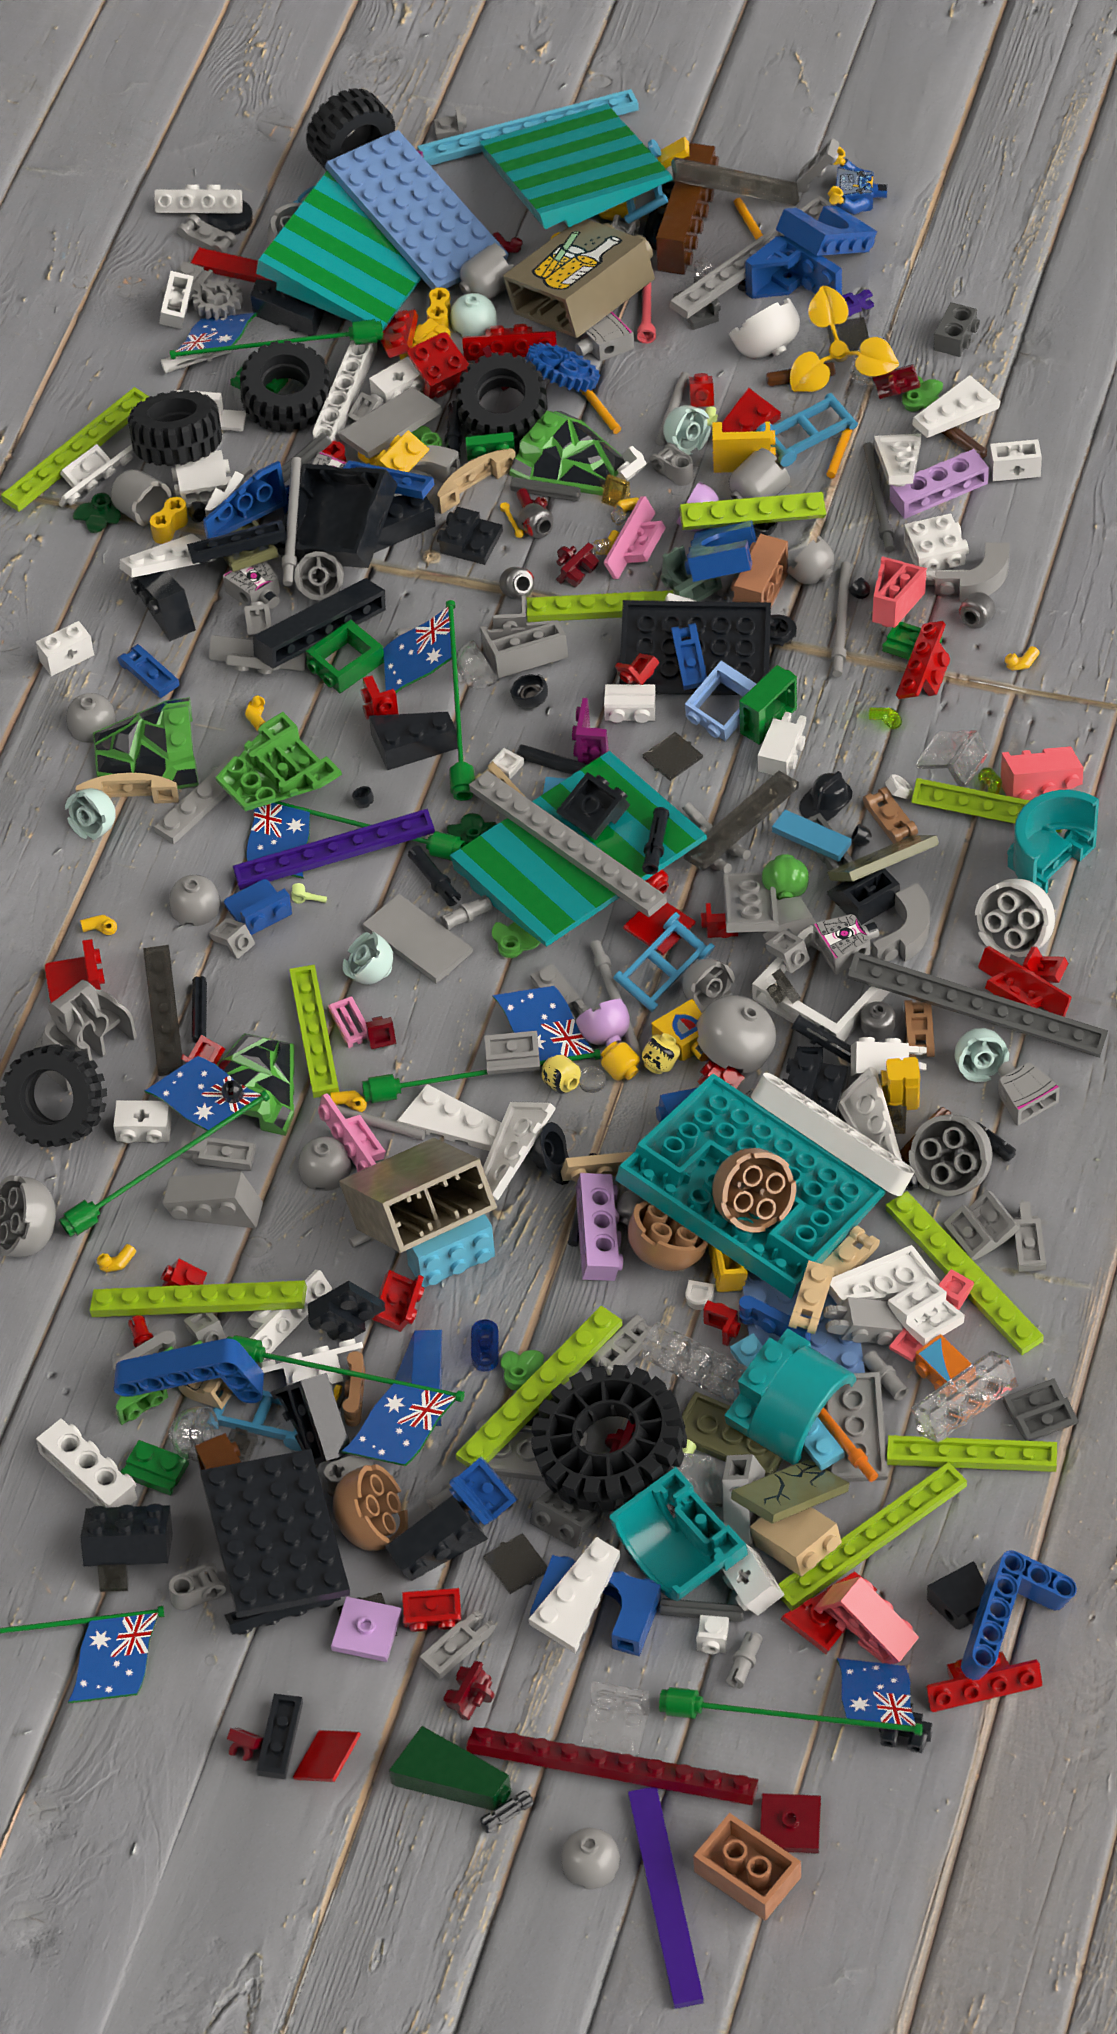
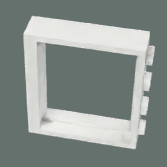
M811 925L804 929L798 937L804 940L806 948L811 945L819 950L813 940V926ZM779 957L752 983L753 1000L791 1023H794L800 1014L817 1026L823 1025L825 1027L824 1030L843 1041L861 1024L863 1008L871 1002H881L890 993L889 991L871 986L848 1012L835 1023L773 986L787 970L784 960ZM807 1028V1030L810 1031L811 1033H813V1034H815L816 1036L820 1037L821 1039L827 1041V1039L824 1038L823 1036H821V1035H819L818 1033L814 1032L813 1030ZM831 1042V1045L835 1046L836 1048L839 1047L838 1045Z

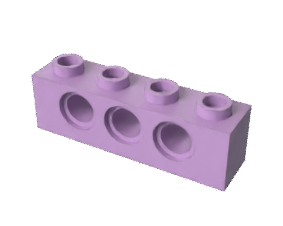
M972 449L944 462H939L925 470L915 473L913 484H906L901 487L890 485V501L901 516L906 519L988 484L989 467L975 449Z
M580 1173L575 1188L582 1280L615 1281L618 1270L621 1271L623 1267V1255L618 1254V1247L621 1245V1232L616 1229V1224L619 1222V1213L614 1204V1201L617 1199V1185H613L612 1174Z

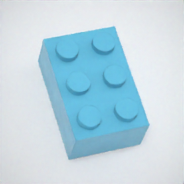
M485 1214L406 1250L408 1265L414 1276H424L421 1286L425 1288L429 1285H436L447 1277L460 1274L474 1265L485 1263L492 1257H495L492 1225Z

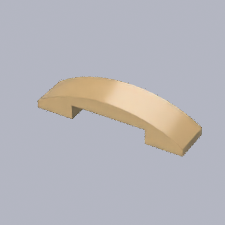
M505 449L491 452L473 459L456 470L439 489L437 494L438 512L443 514L459 504L460 493L492 474L499 479L509 473L516 457L515 451L513 449Z
M145 773L110 774L88 780L76 786V792L94 788L103 791L109 797L153 796L154 803H179L176 782Z

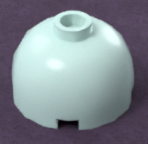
M477 293L465 294L459 297L451 309V327L455 333L456 331L461 333L462 337L486 335L485 330L497 324V314L493 303L486 296Z
M689 405L673 409L667 416L663 426L666 442L674 444L688 455L693 454L691 451L696 447L700 450L707 442L710 434V426L707 425L708 414L700 408Z
M88 788L72 794L65 804V810L69 809L70 817L67 818L69 825L76 834L84 839L87 836L92 838V840L101 837L112 828L116 818L113 802L108 795L98 789Z
M365 932L356 938L348 949V952L351 953L348 961L346 959L343 961V972L345 975L362 984L371 985L387 977L392 970L393 951L389 943L375 932H372L373 934Z
M975 1028L967 1031L960 1037L955 1047L954 1057L958 1069L966 1079L974 1082H986L991 1080L989 1076L995 1075L998 1072V1068L1004 1062L1009 1061V1051L1004 1040L995 1031L986 1028Z

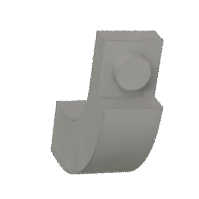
M426 445L430 450L414 466L410 473L433 477V479L445 482L460 468L458 451L442 446Z
M985 542L984 559L974 569L968 571H935V595H959L960 603L964 602L972 593L982 592L988 596L1001 587L1008 575L1010 543Z
M918 883L895 893V910L905 923L899 930L872 942V957L891 961L900 955L906 962L917 955L926 944L930 933L931 910L928 897Z

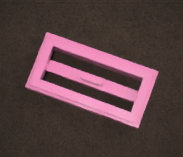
M352 996L328 1005V1010L348 1048L353 1047L355 1042L361 1044L363 1039L367 1038L368 1040L365 1020ZM345 1005H349L363 1032H358ZM337 1008L340 1009L353 1036L349 1035L343 1021L341 1020L336 1010Z

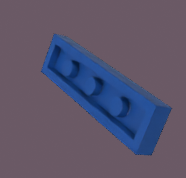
M350 460L343 467L386 469L398 484L395 494L424 499L434 486L433 477Z

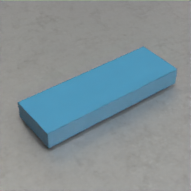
M784 810L772 826L773 833L838 862L851 846V838L788 810Z

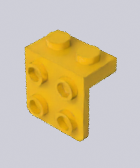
M408 430L402 437L398 434L390 443V447L387 450L384 449L376 457V462L373 465L410 472L430 449Z

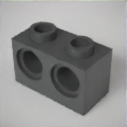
M950 302L934 333V350L961 357L964 349H968L970 346L972 334L978 331L980 320L977 319V309Z

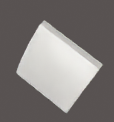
M235 471L225 492L215 488L205 508L206 517L245 483L243 474Z
M929 1277L888 1300V1306L899 1322L923 1346L941 1334L943 1336L964 1323L965 1315L946 1300L947 1292Z

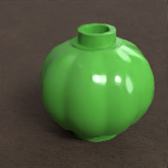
M782 854L776 856L774 860L765 865L762 871V883L768 890H770V886L776 888V899L778 900L799 897L808 887L809 872L800 860L795 859L792 855Z

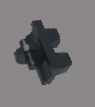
M910 1703L915 1724L923 1725L922 1735H915V1732L879 1728L881 1745L891 1748L896 1747L898 1736L909 1738L908 1750L922 1753L927 1741L931 1742L932 1723L922 1721L923 1714L913 1712L914 1704Z

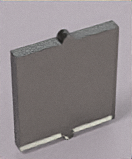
M864 317L847 319L842 324H834L839 341H843L849 348V351H860L862 342L869 338ZM829 325L826 328L830 344H832L834 342V337Z
M676 732L643 754V759L654 767V771H659L669 781L703 758V754L695 749L690 741L687 742Z
M523 1533L506 1543L501 1542L499 1547L483 1555L484 1560L509 1594L527 1584L532 1585V1581L544 1575L548 1567Z

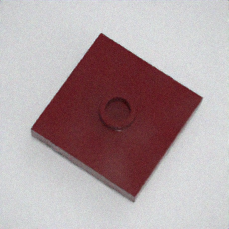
M762 1793L760 1834L787 1852L819 1854L821 1795Z

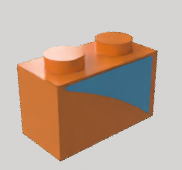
M941 1334L916 1351L915 1369L922 1378H927L933 1384L937 1393L947 1397L952 1403L977 1385L978 1369Z

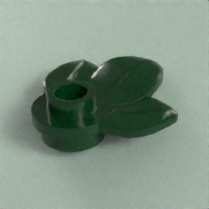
M107 493L95 494L91 502L80 504L73 513L74 520L86 521L87 530L90 533L102 531L107 523L117 524L121 518L120 511L113 505L111 497Z
M468 813L462 817L460 824L447 825V833L460 837L461 840L468 844L497 825V823H484L481 815Z

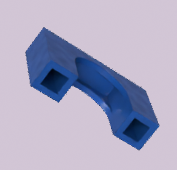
M823 206L818 220L798 208H784L775 229L816 256L869 252L875 243V236L877 234L875 229L838 206Z
M752 520L695 532L694 538L691 540L687 560L685 561L687 575L692 576L693 582L751 570L753 563L750 555V546L753 542L756 543L757 541Z
M552 1555L530 1610V1617L575 1564L576 1561L567 1556L559 1557ZM616 1571L612 1573L607 1586L604 1587L602 1592L614 1598L621 1606L620 1614L611 1635L612 1649L640 1657L660 1604L661 1585L656 1584L650 1579H638L622 1571Z

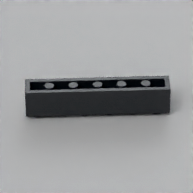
M367 578L350 585L253 635L254 656L272 669L306 652V650L349 620L358 625L385 611V590Z

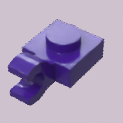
M865 289L856 295H853L852 292L842 295L848 306V317L861 312L862 308L868 310L874 307L871 299L866 301L867 298L873 296L869 289Z

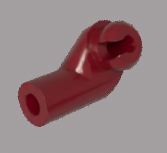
M499 232L492 234L508 253L516 254L521 251L523 242L520 238L513 237L510 242L506 241Z
M525 488L519 489L516 493L522 508L531 503L539 504L544 508L547 506V500L544 497H537L533 500Z

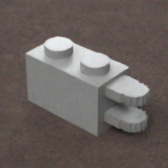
M847 1297L841 1306L830 1305L823 1308L824 1317L833 1319L826 1323L827 1332L840 1334L842 1340H850L856 1343L869 1342L878 1343L879 1345H891L899 1333L903 1331L902 1324L891 1311L888 1301Z

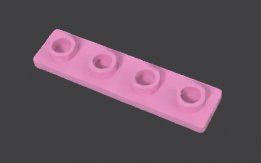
M646 496L639 498L604 560V565L613 579H619L627 563L647 562L666 529L662 521L651 522L655 511Z
M328 1094L322 1095L320 1106L318 1107L319 1117L322 1121L326 1122L332 1136L343 1144L348 1152L347 1156L356 1166L357 1172L376 1164L375 1161L384 1159L386 1151L361 1115L345 1119Z

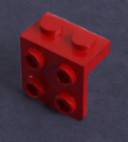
M442 332L408 349L407 356L425 381L423 394L430 399L444 396L447 391L457 386L462 372H468V362L446 332Z
M92 939L82 940L84 957L45 964L50 1003L54 1002L81 980L87 981L98 990H101L100 984H105L103 968H97V964H102L99 948L94 949Z

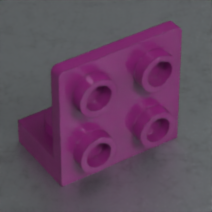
M582 698L581 707L577 706L576 721L578 724L577 726L573 725L572 740L576 741L574 743L573 756L577 757L579 762L588 765L609 751L607 729L590 728L588 698Z

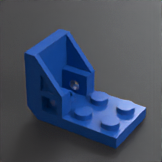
M776 236L745 260L746 295L752 299L789 295L801 285L806 290L815 294L821 286H828L842 295V268L822 255L816 256L786 236Z

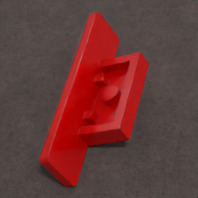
M515 324L513 328L494 325L490 329L485 330L486 335L462 338L463 356L466 361L477 360L485 356L483 348L488 345L492 353L498 352L499 355L507 352L512 353L513 357H517V355L526 357L530 346H533L534 343L539 345V342L544 345L549 343L553 347L555 344L557 345L555 331L532 332V326L527 327V324Z
M944 621L929 622L922 625L896 692L898 699L918 697L922 688L928 696L937 695L950 663L949 654L940 643L946 626Z
M987 946L984 949L978 968L992 977L987 980L986 990L993 993V995L1034 1008L1042 1007L1050 1013L1065 1017L1072 999L1069 994L994 948Z
M999 1652L995 1665L981 1679L972 1680L966 1677L962 1672V1659L955 1663L947 1664L949 1680L928 1684L926 1690L929 1708L931 1712H936L1038 1688L1043 1683L1040 1663L1037 1659L1009 1665L1004 1653Z

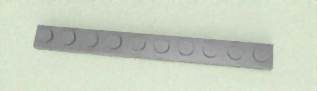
M818 196L800 210L818 220L823 206L835 205ZM774 227L671 299L669 308L688 319L745 278V260L776 236L785 235L775 230L776 227Z
M486 771L469 784L470 792L647 917H650L667 903L666 895L489 771Z

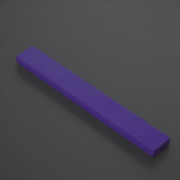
M427 808L233 865L232 867L239 890H243L263 879L270 882L427 836L433 834L435 829Z
M649 1787L628 1791L674 2009L703 2004V1993L658 1789Z

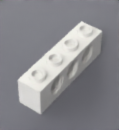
M59 1419L36 1438L39 1453L96 1506L120 1507L122 1505H131L137 1500L136 1483L128 1474L123 1475L118 1471L115 1462L109 1457L104 1458L92 1441L89 1440L87 1442L81 1437L80 1431L73 1424L68 1425L63 1419Z

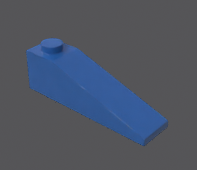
M279 461L258 470L203 519L206 539L228 534L288 505L281 463Z
M414 1330L395 1380L442 1390V1330ZM442 1417L438 1420L435 1426H441Z

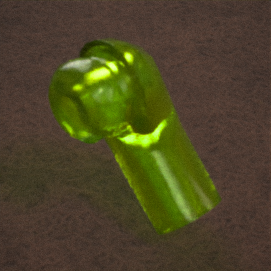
M869 707V720H882L891 729H897L902 725L901 716L893 708Z
M989 767L983 768L978 773L979 781L983 780V783L988 785L987 792L999 794L1002 779L994 769Z

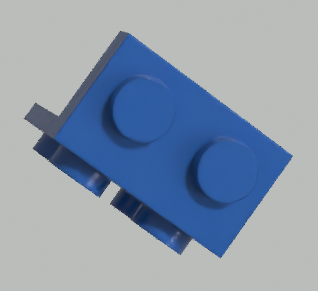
M266 879L224 900V905L236 921L244 923L251 935L292 915L288 892L285 888L277 892Z
M482 1456L459 1476L449 1481V1484L452 1486L449 1489L451 1494L459 1502L463 1500L470 1508L468 1513L477 1524L480 1522L484 1525L491 1523L518 1500Z

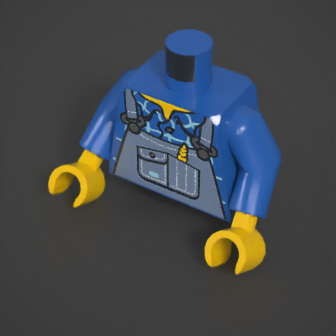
M838 147L837 153L839 155L833 165L840 164V167H837V184L828 192L830 204L836 205L852 215L871 211L873 209V198H887V184H874V173L855 166L848 159H843L845 151Z

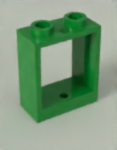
M349 620L306 650V665L309 671L321 677L329 688L333 687L338 693H342L384 663L383 646L352 620ZM348 643L362 655L338 671L325 658Z
M776 665L739 700L740 734L760 745L766 737L773 718L782 720L785 712L792 714L797 709V676L790 670H785Z

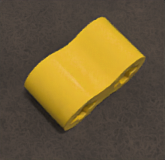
M441 287L432 289L429 293L430 307L427 309V319L431 318L438 322L439 325L441 324L449 329L448 316L451 313L449 291Z
M180 497L169 498L164 503V508L150 517L152 538L156 543L164 544L170 542L174 537V533L187 525L188 514L184 499Z

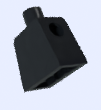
M972 1561L927 1585V1601L957 1630L970 1624L973 1626L986 1586L975 1562Z

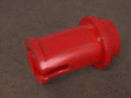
M137 1315L128 1321V1326L134 1337V1347H138L154 1337L152 1333H149L143 1316Z

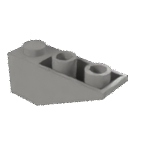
M753 1454L728 1455L722 1480L725 1526L729 1525L750 1546L753 1542L750 1526L756 1522L757 1514L733 1501L731 1494L732 1490L763 1478L765 1470Z

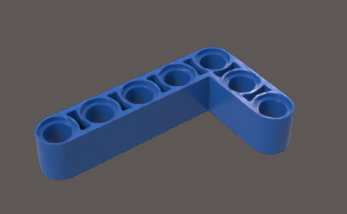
M227 1338L119 1361L115 1366L113 1390L120 1396L129 1397L221 1378L240 1401L252 1404L260 1402L263 1398L264 1372L238 1341Z
M1006 1551L990 1570L961 1662V1669L964 1675L969 1679L979 1680L995 1665L1017 1593L1051 1610H1060L1077 1592V1586L1073 1579L1017 1551Z

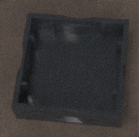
M302 464L295 542L296 563H299L306 554L318 551L333 555L344 567L369 568L398 485L386 469L338 468L332 465ZM288 511L282 520L285 532L287 531ZM286 540L274 545L281 557L285 555Z

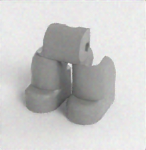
M81 980L48 1006L52 1019L46 1024L42 1037L36 1042L35 1048L51 1044L69 1045L75 1047V1051L82 1050L88 1054L86 1059L91 1061L93 1059L90 1047L101 1057L106 1055L103 1035L115 1026L132 1040L137 1038L134 1020L129 1010L111 994L95 989L87 981ZM56 1071L45 1072L66 1091L71 1089L67 1079Z

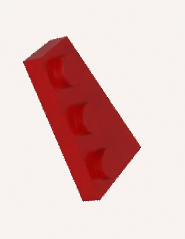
M415 309L398 312L383 331V340L381 342L389 358L407 353L408 349L412 347L419 317Z
M748 387L722 422V432H754L765 422H770L773 425L780 420L781 412Z
M854 1571L836 1583L857 1578L860 1575ZM831 1586L816 1597L805 1601L793 1611L787 1612L780 1619L825 1655L847 1629L845 1628L841 1631L835 1625L838 1621L827 1612L823 1611L820 1614L814 1610Z

